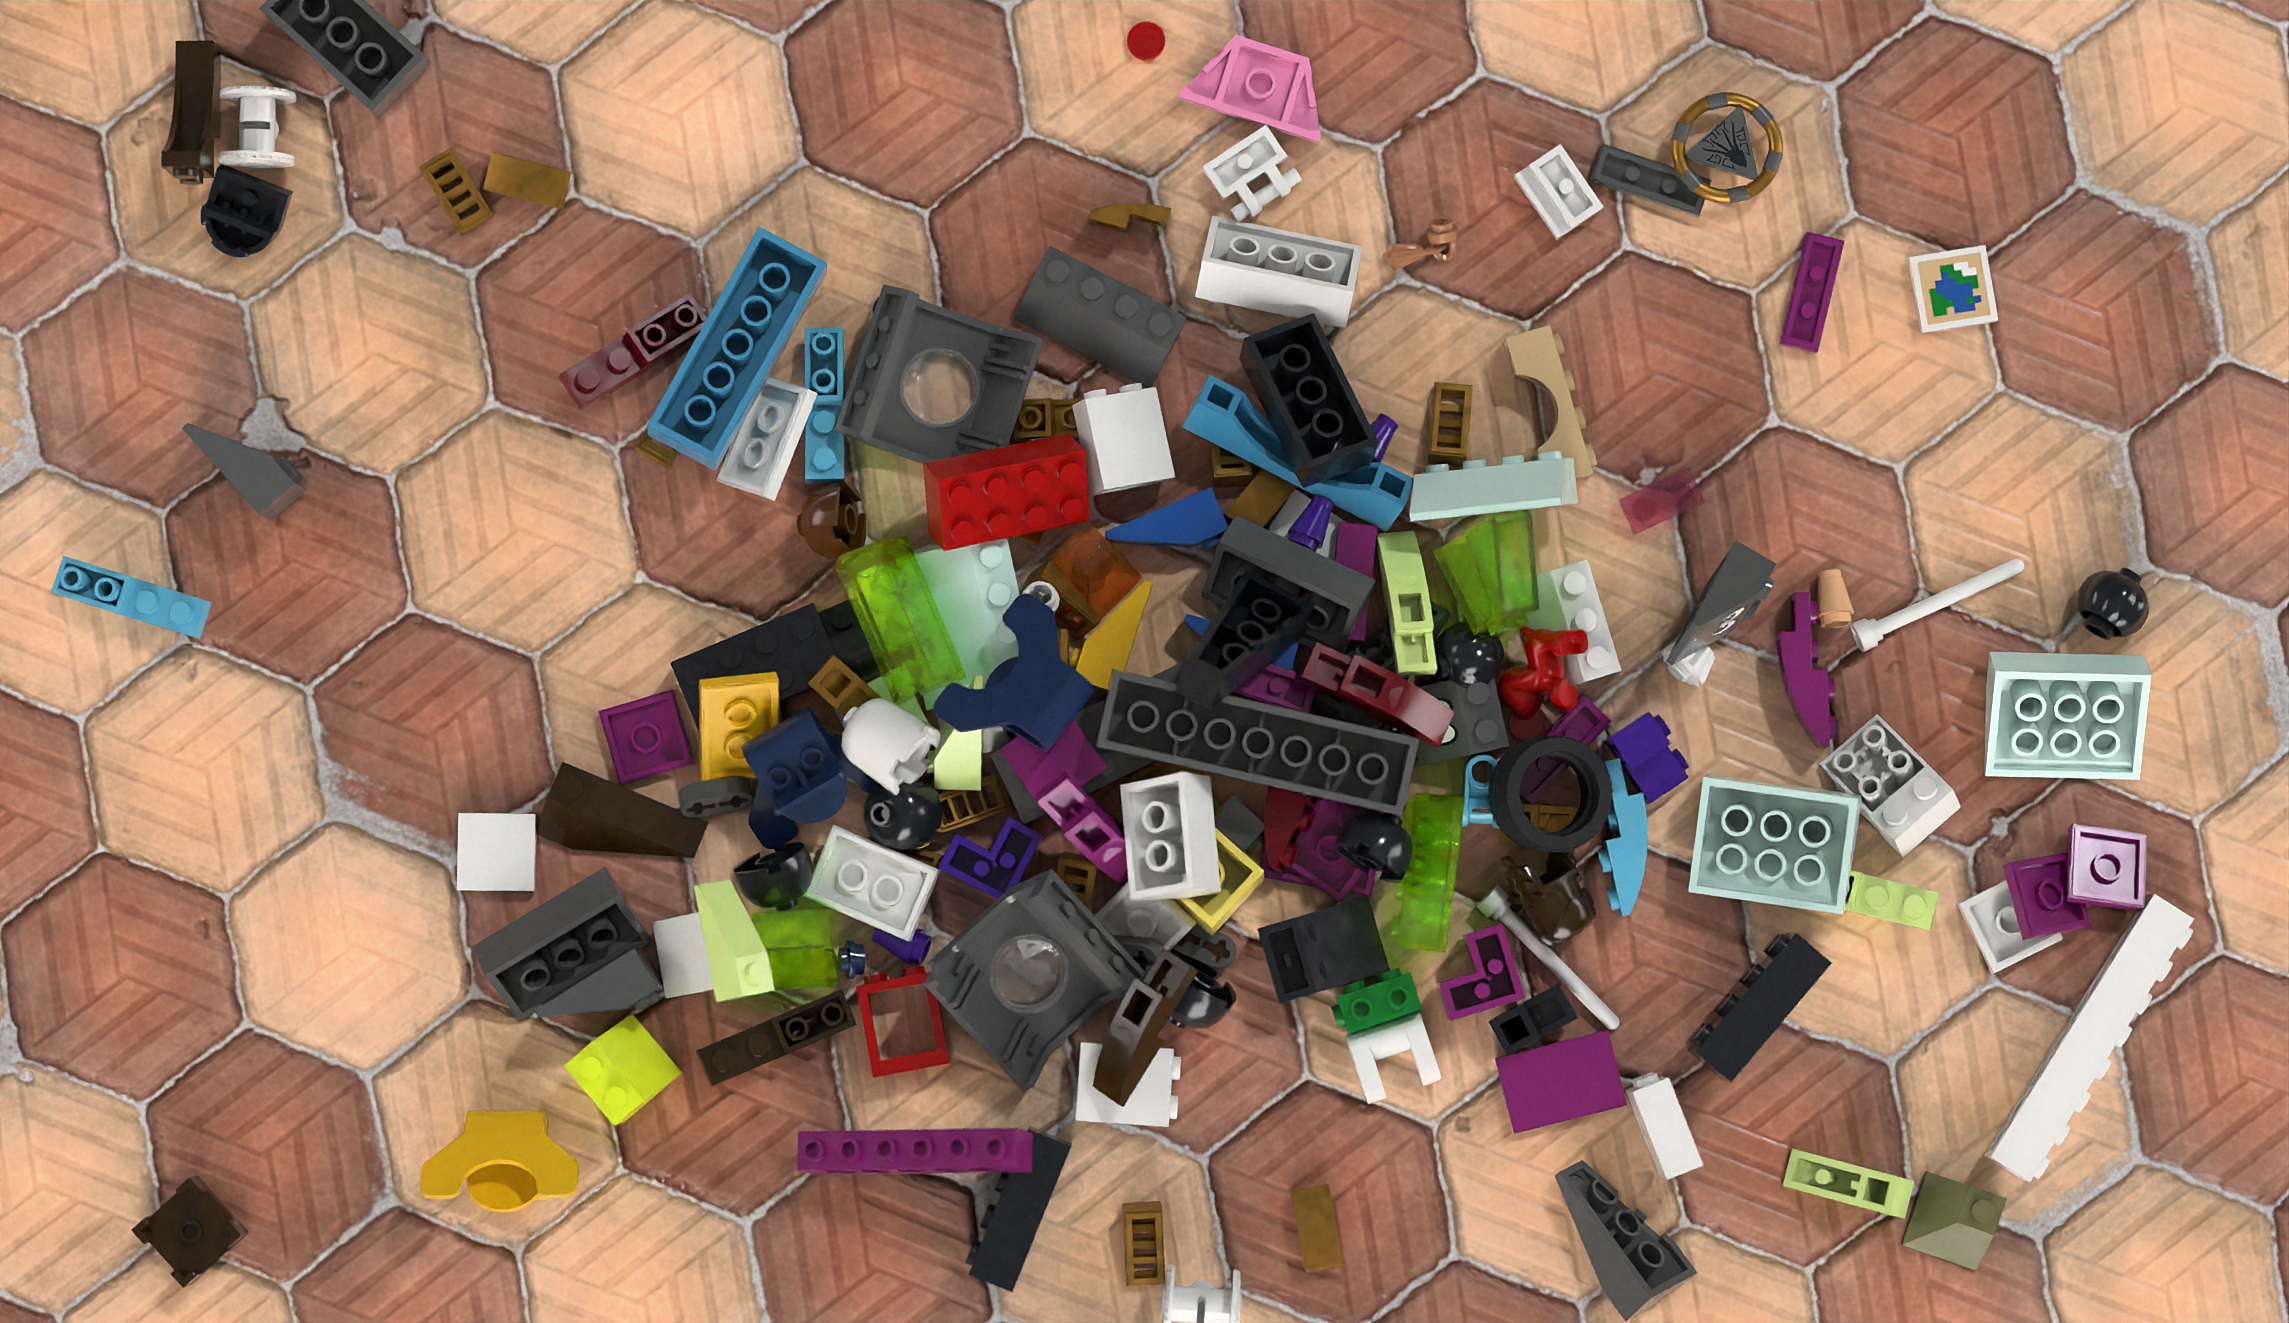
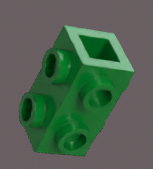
M1399 967L1378 974L1380 982L1365 986L1363 980L1342 986L1343 994L1335 996L1337 1005L1331 1006L1338 1029L1345 1027L1347 1033L1350 1034L1423 1010L1411 973L1402 974Z

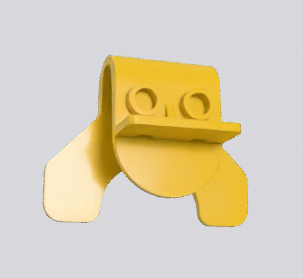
M468 1110L464 1132L422 1165L420 1191L424 1197L430 1199L455 1198L459 1195L461 1186L466 1179L470 1199L474 1200L479 1206L494 1212H512L528 1206L534 1200L566 1198L575 1194L578 1188L579 1165L572 1156L548 1137V1116L546 1110Z

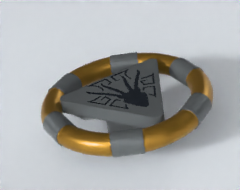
M1721 92L1707 95L1697 100L1684 111L1676 123L1671 138V154L1677 174L1692 192L1709 201L1732 204L1753 198L1772 182L1778 173L1782 161L1783 141L1774 116L1761 103L1743 94ZM1723 107H1737L1692 149L1685 153V145L1691 125L1700 115L1706 111ZM1743 110L1749 112L1765 129L1768 137L1769 151L1763 170L1759 175ZM1687 160L1753 181L1747 185L1729 189L1715 188L1704 183L1693 169L1690 168Z

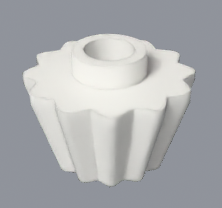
M1676 642L1668 645L1661 651L1665 663H1667L1666 660ZM1707 645L1674 665L1667 663L1668 670L1676 679L1682 682L1686 681L1691 686L1694 684L1700 687L1705 682L1714 662V652Z

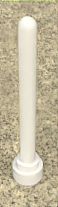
M2013 559L1878 621L1874 618L1870 620L1863 618L1850 624L1854 640L1862 652L1878 646V641L1883 639L1884 634L2021 573L2024 570V563L2020 559Z
M1496 885L1481 899L1476 907L1486 917L1491 915L1494 920L1499 918L1608 1029L1614 1030L1618 1028L1620 1024L1619 1018L1510 908L1511 903L1507 900L1509 895L1499 885Z

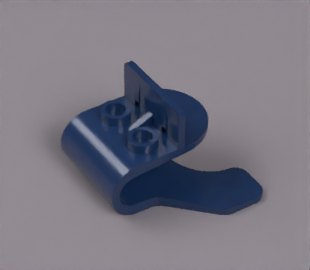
M1022 594L1012 602L1002 618L1004 625L1017 638L1019 646L1018 656L1008 659L997 666L990 674L984 689H971L959 683L949 684L934 702L933 710L937 718L958 732L964 733L1001 726L1007 737L1011 738L1016 734L1035 748L1047 753L1093 695L1095 688L1083 675L1061 660L1056 619L1053 610L1032 595Z
M810 707L803 709L741 745L749 766L758 778L748 822L762 846L767 849H776L794 839L798 834L795 822L814 824L825 821L836 814L844 804L847 796V778L857 783L866 793H869L878 783L845 756L841 747L842 735L828 732Z

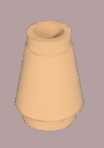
M1833 569L1819 572L1817 619L1820 620L1821 627L1839 628L1850 625L1852 623L1851 615L1854 614V610L1842 578L1841 570Z

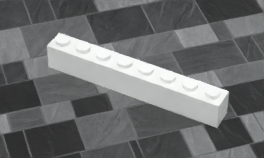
M2156 894L2146 895L2145 908L2140 912L2136 911L1984 1156L2023 1181L2031 1182L2033 1177L2037 1179L2041 1177L2050 1162V1159L2046 1157L2054 1144L2059 1146L2070 1131L2071 1127L2067 1125L2074 1111L2080 1113L2089 1101L2091 1093L2087 1090L2095 1078L2101 1080L2109 1069L2112 1061L2108 1059V1056L2115 1045L2120 1048L2129 1037L2132 1028L2128 1024L2135 1013L2141 1015L2149 1005L2152 995L2148 992L2156 980L2159 982L2163 981L2173 965V962L2169 961L2176 947L2182 949L2190 939L2193 929L2189 927L2194 918Z

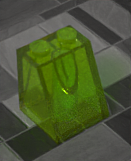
M1529 509L1493 516L1433 551L1474 635L1489 631L1490 636H1494L1505 630H1508V632L1514 631L1529 623L1527 616L1539 610L1533 524Z
M834 909L751 913V921L768 954L774 990L839 987Z

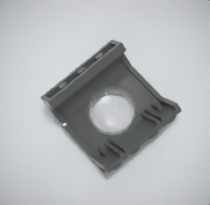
M883 284L834 431L869 446L922 464L1008 446L1044 339L1033 334L998 327L926 302L919 298V294L911 290Z
M1051 869L1010 887L927 963L932 970L924 986L1019 1088L1025 1091L1035 1086L1047 1059L1058 1045L1103 1005L1117 998L1122 1002L1134 979L1137 978L1143 981L1147 973Z

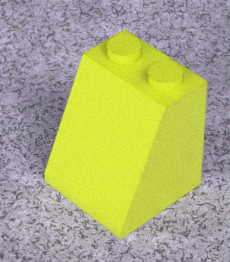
M631 1014L593 1040L564 1065L614 1126L627 1121L683 1073L634 1014Z

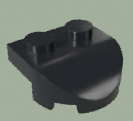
M221 164L217 167L207 203L201 208L202 226L205 225L208 234L212 238V245L219 251L234 257H247L266 248L279 235L293 191Z

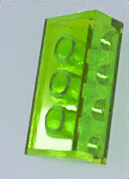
M907 536L875 541L839 556L835 567L893 702L898 705L967 677Z
M1415 793L1414 801H1406L1404 823L1411 824L1410 838L1413 843V856L1402 882L1396 883L1395 900H1401L1400 916H1392L1390 938L1397 939L1396 947L1446 953L1465 797Z

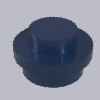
M846 940L844 948L838 949V970L845 971L847 979H854L855 975H863L865 971L863 944H855L853 940Z

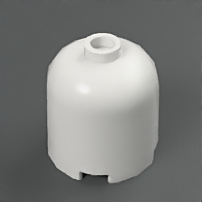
M875 698L865 702L859 708L853 707L848 711L842 722V726L845 728L842 734L841 747L845 756L855 766L894 795H898L900 790L898 786L902 782L911 784L917 781L927 769L930 761L925 756L931 744L935 747L939 746L941 734L938 729L895 702L886 698Z

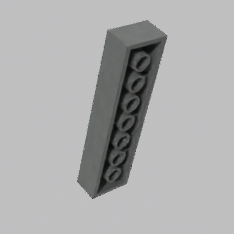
M1112 669L1095 741L1096 746L1402 816L1419 744L1418 738L1227 695L1214 707L1208 709L1175 692L1178 683Z

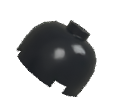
M922 777L911 784L902 782L898 786L900 788L898 795H894L879 783L867 795L863 806V820L867 831L878 844L895 851H916L929 845L933 840L930 838L934 830L940 828L942 822V804L935 788L928 786L921 780Z
M1382 811L1381 815L1366 813L1357 815L1349 820L1340 831L1334 846H1338L1336 852L1356 868L1367 874L1370 869L1380 871L1382 873L1379 879L1396 884L1402 882L1409 869L1413 856V843L1410 835L1401 827L1403 821L1393 813Z
M802 842L783 844L774 849L776 852L761 858L759 852L735 866L736 881L744 897L752 904L762 908L775 907L777 912L787 911L796 907L799 904L797 898L804 895L810 887L813 874L811 857Z
M1181 955L1179 958L1196 968L1198 972L1168 1021L1182 1029L1186 1026L1196 1029L1208 1028L1221 1021L1236 1002L1237 994L1227 981L1222 987L1217 981L1212 979V977L1217 975V972L1211 967L1194 958Z

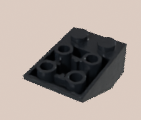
M1368 896L1257 929L1278 1003L1318 993L1390 970Z

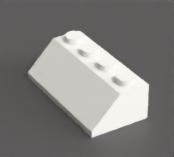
M1212 215L1195 297L1207 299L1215 303L1222 302L1241 306L1249 310H1261L1280 314L1288 318H1301L1314 313L1318 322L1323 325L1346 328L1362 246L1242 221L1237 222L1233 219Z

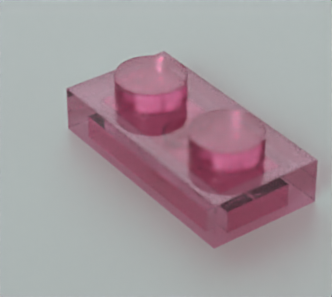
M1688 467L1619 499L1618 502L1633 534L1636 535L1704 504L1705 500Z

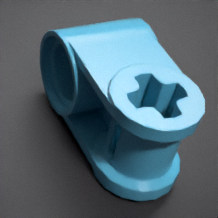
M1484 754L1474 755L1464 765L1463 792L1461 793L1460 827H1467L1468 823L1492 824L1493 828H1499L1493 819L1489 806L1488 788L1491 777L1488 781L1479 783L1474 780L1471 773L1473 765L1482 760L1490 764L1493 773L1497 761L1491 756ZM1472 809H1489V812H1472Z

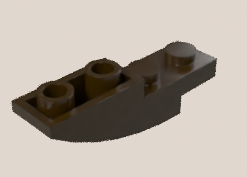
M1163 948L1145 979L1141 981L1135 978L1124 996L1104 1040L1093 1081L1095 1089L1118 1105L1125 1106L1164 1043V1040L1158 1037L1197 974L1198 970Z
M840 989L697 1050L696 1053L710 1087L857 1024L844 993Z

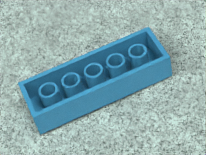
M759 227L647 424L648 436L716 471L826 276L827 262Z

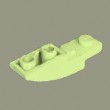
M1415 532L1378 533L1376 546L1385 609H1388L1396 674L1400 677L1435 674L1437 664L1432 635L1434 623L1424 566Z
M1851 870L1844 910L1931 931L1940 893Z

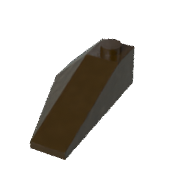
M562 762L547 796L537 835L576 850L695 858L709 822L697 817H686L678 809Z

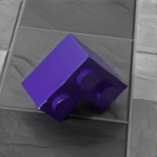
M1650 712L1641 715L1604 740L1616 759L1620 758L1622 769L1639 794L1643 793L1646 804L1652 803L1689 778L1685 772L1689 765L1677 748L1671 751L1668 747L1671 744L1667 738L1671 734L1670 729L1659 714L1653 717Z
M1008 817L991 851L955 834L938 868L998 899L1010 887L1020 883L1044 836Z

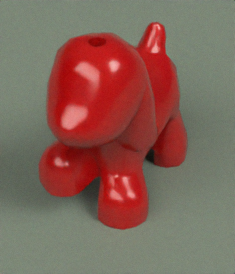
M1527 626L1521 627L1520 633L1525 638L1524 645L1528 665L1513 666L1504 671L1496 686L1499 699L1523 720H1528L1539 712L1544 695L1548 692L1550 700L1556 709L1572 711L1577 705L1578 696L1576 687L1568 685L1569 680L1565 679L1563 656L1585 653L1588 649L1586 633L1583 629L1553 632L1549 629L1533 630Z

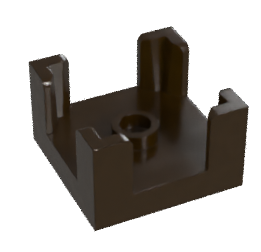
M198 1175L185 1180L175 1190L177 1193L155 1213L145 1217L131 1230L143 1244L150 1243L175 1270L171 1275L183 1288L196 1282L249 1233Z

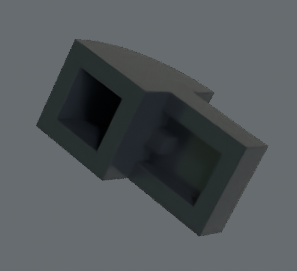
M854 597L819 612L834 653L840 661L864 682L886 674Z
M1558 983L1491 1019L1489 1024L1508 1056L1577 1019L1578 1016L1561 984Z

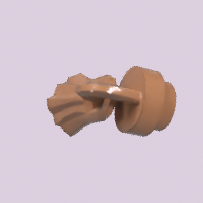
M1448 217L1431 220L1430 227L1427 229V238L1430 243L1422 245L1417 243H1391L1383 254L1384 262L1396 271L1430 254H1433L1436 260L1442 262L1451 260L1457 252V225L1453 224L1452 219ZM1445 243H1448L1449 252L1443 255L1440 251L1447 248Z

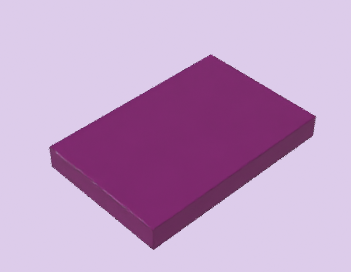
M1319 797L1312 809L1315 811L1313 823L1306 833L1301 832L1296 843L1299 847L1315 849L1317 856L1298 852L1297 857H1303L1307 862L1306 869L1295 862L1291 867L1287 868L1342 904L1363 871L1347 861H1342V857L1339 859L1322 857L1320 849L1336 851L1338 846H1334V842L1349 820L1357 815L1366 813L1381 815L1382 811ZM1341 864L1344 867L1345 874L1342 878L1334 879L1331 877L1329 870L1332 865ZM1322 880L1345 885L1342 890L1334 889Z
M1608 1030L1494 1058L1514 1134L1627 1105Z

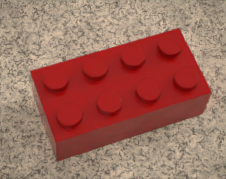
M1069 433L923 463L928 534L943 551L1090 521L1085 449Z

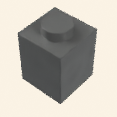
M1234 795L1214 815L1215 828L1242 852L1247 850L1253 854L1265 841V835L1262 833L1264 822Z

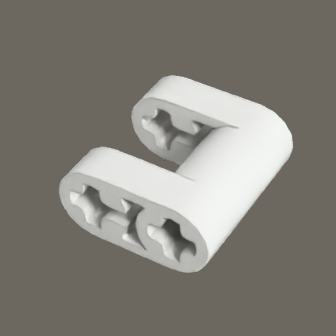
M1419 1011L1345 1034L1368 1104L1386 1099L1375 1061L1407 1050H1411L1423 1086L1442 1080Z

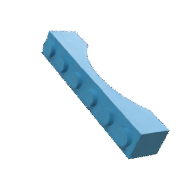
M1209 374L1193 399L1182 427L1302 488L1271 423L1252 405L1243 391ZM1373 462L1302 489L1314 495L1327 498L1335 506L1387 532L1404 509L1414 479L1382 462Z

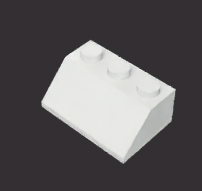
M1588 560L1551 570L1510 585L1522 626H1527L1533 630L1549 629L1553 632L1583 629L1588 638L1587 651L1583 654L1563 656L1565 679L1569 680L1568 685L1577 686L1622 671Z
M1180 772L1120 785L1130 901L1191 898L1221 892L1211 776Z

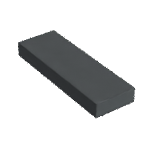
M1602 143L1590 182L1699 218L1705 199L1687 187L1680 179L1675 167ZM1699 176L1704 183L1710 186L1712 180Z

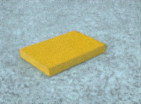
M776 672L699 680L701 782L733 776H741L747 779L757 778L743 754L741 745L779 724V679Z

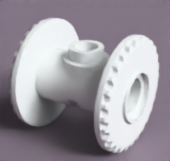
M234 86L221 89L219 98L229 102L240 103L238 150L218 153L219 163L255 169H276L293 166L295 162L294 156L275 152V140L279 133V126L276 121V105L296 102L297 96L295 92L266 86Z
M1168 1265L1166 1284L1163 1287L1162 1323H1239L1242 1293L1240 1291V1271L1233 1270L1231 1290L1215 1289L1212 1283L1207 1280H1197L1188 1287L1174 1285L1175 1265Z

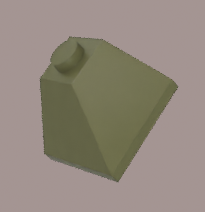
M1926 1171L1901 1245L1976 1270L1995 1235L2007 1199Z

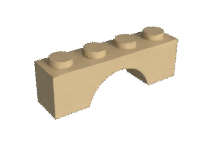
M1548 325L1506 337L1503 345L1513 379L1529 381L1539 386L1549 396L1554 407V429L1550 438L1536 450L1537 461H1539L1538 453L1561 451L1562 458L1574 459L1576 480L1591 476L1593 474L1592 466L1597 465L1592 444H1585L1581 430L1586 428V423L1581 407L1574 408L1570 393L1575 392V385L1570 370L1563 371L1559 356L1565 353L1559 333L1552 334L1551 327Z

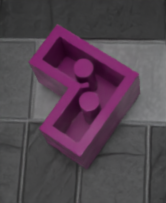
M1503 923L1464 934L1463 938L1474 972L1437 983L1449 1021L1525 999Z

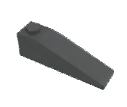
M1583 1160L1555 1175L1602 1290L1625 1321L1650 1309L1697 1274V1271L1675 1241L1666 1233L1659 1236L1644 1223L1647 1217L1638 1209L1632 1212L1618 1200V1191Z

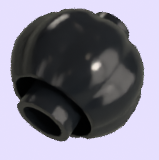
M2124 567L2119 572L2100 571L2087 577L2079 589L2077 598L2080 615L2085 619L2083 626L2092 634L2105 640H2110L2112 636L2127 637L2139 631L2145 624L2149 614L2147 594L2140 585L2142 578L2134 571Z
M1461 621L1451 625L1439 635L1435 643L1437 671L1434 675L1444 681L1452 680L1463 688H1468L1471 683L1483 682L1487 685L1493 678L1495 680L1499 675L1501 669L1500 662L1504 659V649L1498 636L1490 631L1474 635L1471 628L1476 631V628L1479 629L1480 624L1474 621Z

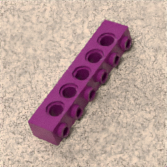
M1018 1128L798 1131L797 1171L813 1175L1032 1172L1033 1133Z

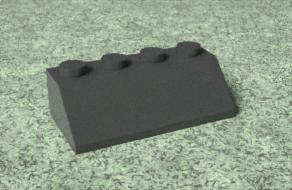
M1049 246L1035 272L1015 316V319L1120 375L1136 383H1141L1145 388H1152L1182 332L1187 318L1052 246Z
M1236 515L1218 543L1201 597L1223 606L1245 570L1315 605L1302 637L1297 642L1312 649L1316 642L1344 654L1365 611L1376 580Z
M603 867L477 943L472 948L487 979L517 1019L522 1021L535 1013L534 1010L630 950L642 948L651 943L652 940L622 889L607 868Z

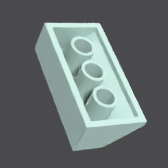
M1561 451L1538 453L1539 461L1524 462V456L1518 455L1501 457V465L1487 467L1486 459L1465 461L1461 470L1449 471L1448 464L1425 466V474L1414 475L1409 513L1410 522L1578 504L1574 459L1562 458Z

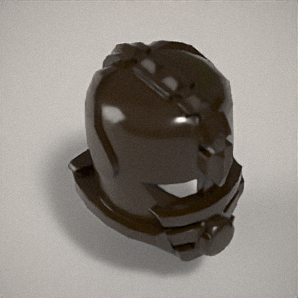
M1549 852L1546 862L1547 872L1540 876H1537L1529 865H1516L1509 855L1501 859L1503 866L1507 869L1504 874L1509 883L1507 888L1514 897L1512 902L1525 905L1529 917L1533 920L1532 923L1535 931L1543 942L1549 946H1559L1593 923L1592 920L1596 916V908L1593 907L1594 901L1585 887L1580 888L1579 882L1582 881V877L1578 873L1577 861L1573 854L1570 852Z

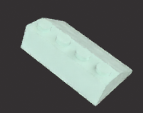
M1007 538L943 551L940 548L894 559L903 606L907 607L916 640L912 643L926 710L933 709L936 699L951 683L970 685L975 676H983L984 689L993 670L1004 661L1017 657L1019 652L1016 636L1004 625L1002 619L1003 614L1012 602L1020 596Z
M1989 652L1985 711V776L2140 780L2151 673L2144 655Z
M1714 774L1705 775L1702 782L1688 892L1844 914L1862 795Z

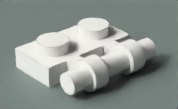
M1267 125L1202 167V170L1223 201L1234 193H1237L1242 202L1230 209L1237 222H1240L1249 215L1252 217L1263 211L1262 206L1278 196L1283 198L1291 193L1290 188L1302 181L1295 168H1292L1283 175L1276 166L1286 160L1288 156ZM1263 174H1266L1271 183L1253 194L1247 185Z

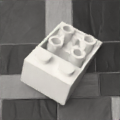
M1878 714L1819 764L1843 793L1862 795L1861 814L1902 857L1908 854L1961 807L1954 790Z

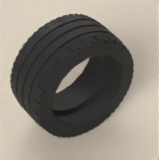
M1559 735L1537 736L1526 739L1506 751L1493 769L1488 788L1489 806L1493 819L1510 840L1522 847L1538 852L1568 851L1590 841L1608 819L1607 816L1610 814L1611 801L1613 800L1612 782L1608 769L1594 750H1591L1589 746L1578 740ZM1547 755L1557 756L1567 761L1577 774L1581 789L1580 806L1572 822L1564 829L1555 832H1546L1535 828L1523 813L1519 798L1521 779L1528 766L1537 758Z

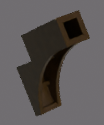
M214 40L176 41L173 113L169 136L164 149L161 151V167L171 174L173 178L180 179V184L199 185L203 184V178H214V138H221V99L219 98L221 90V47Z

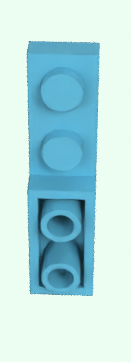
M843 327L805 328V388L818 393L805 424L806 484L844 482L846 435L834 431L845 399Z
M66 556L62 557L51 591L64 597L198 639L201 638L212 602Z
M1620 758L1604 761L1608 774L1611 777L1613 789L1612 807L1610 808V814L1607 816V825L1610 832L1616 830L1617 838L1602 841L1604 849L1598 850L1602 872H1609L1612 887L1606 888L1611 911L1617 909L1618 915L1621 917L1631 914L1639 894L1647 858L1648 831L1644 795L1640 793L1628 796Z

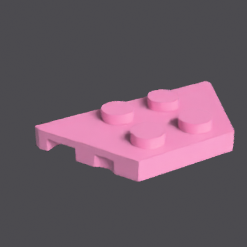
M1235 35L1223 50L1179 94V99L1255 124L1267 125L1268 128L1319 144L1321 139L1309 58L1242 36Z

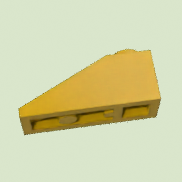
M1145 580L1084 642L1082 650L1074 649L1069 666L1083 675L1093 687L1107 691L1112 669L1125 671L1153 582Z

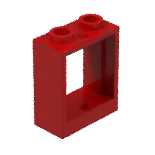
M924 965L902 969L903 977L887 980L886 973L864 976L865 984L856 986L873 1078L951 1063L940 1002L927 988L926 992L937 1050L884 1060L880 1058L869 993L925 983L930 972H925Z

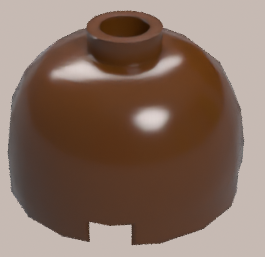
M849 481L836 482L815 489L807 497L802 506V512L798 515L797 528L799 534L805 538V541L815 553L828 559L857 557L855 553L862 552L866 541L865 513L857 514L855 502L862 501L854 484Z

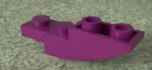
M1795 592L1790 595L1791 631L1776 633L1777 656L1781 677L1788 699L1804 731L1817 748L1830 747V739H1836L1835 716H1829V701L1835 700L1834 678H1828V669H1812V663H1817L1819 656L1817 639H1811V624H1817L1816 601H1810V592Z
M1063 772L1035 794L1037 803L1062 828L1063 835L1081 853L1122 886L1128 882L1124 827L1112 814L1108 816L1066 772Z

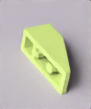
M975 676L968 688L983 689V676ZM944 723L939 730L941 734L939 746L935 747V750H929L927 760L930 761L927 773H934V788L981 791L983 730L962 733Z
M731 880L694 886L716 1002L774 991L767 951Z
M1792 1148L1783 1186L1905 1219L1915 1181Z

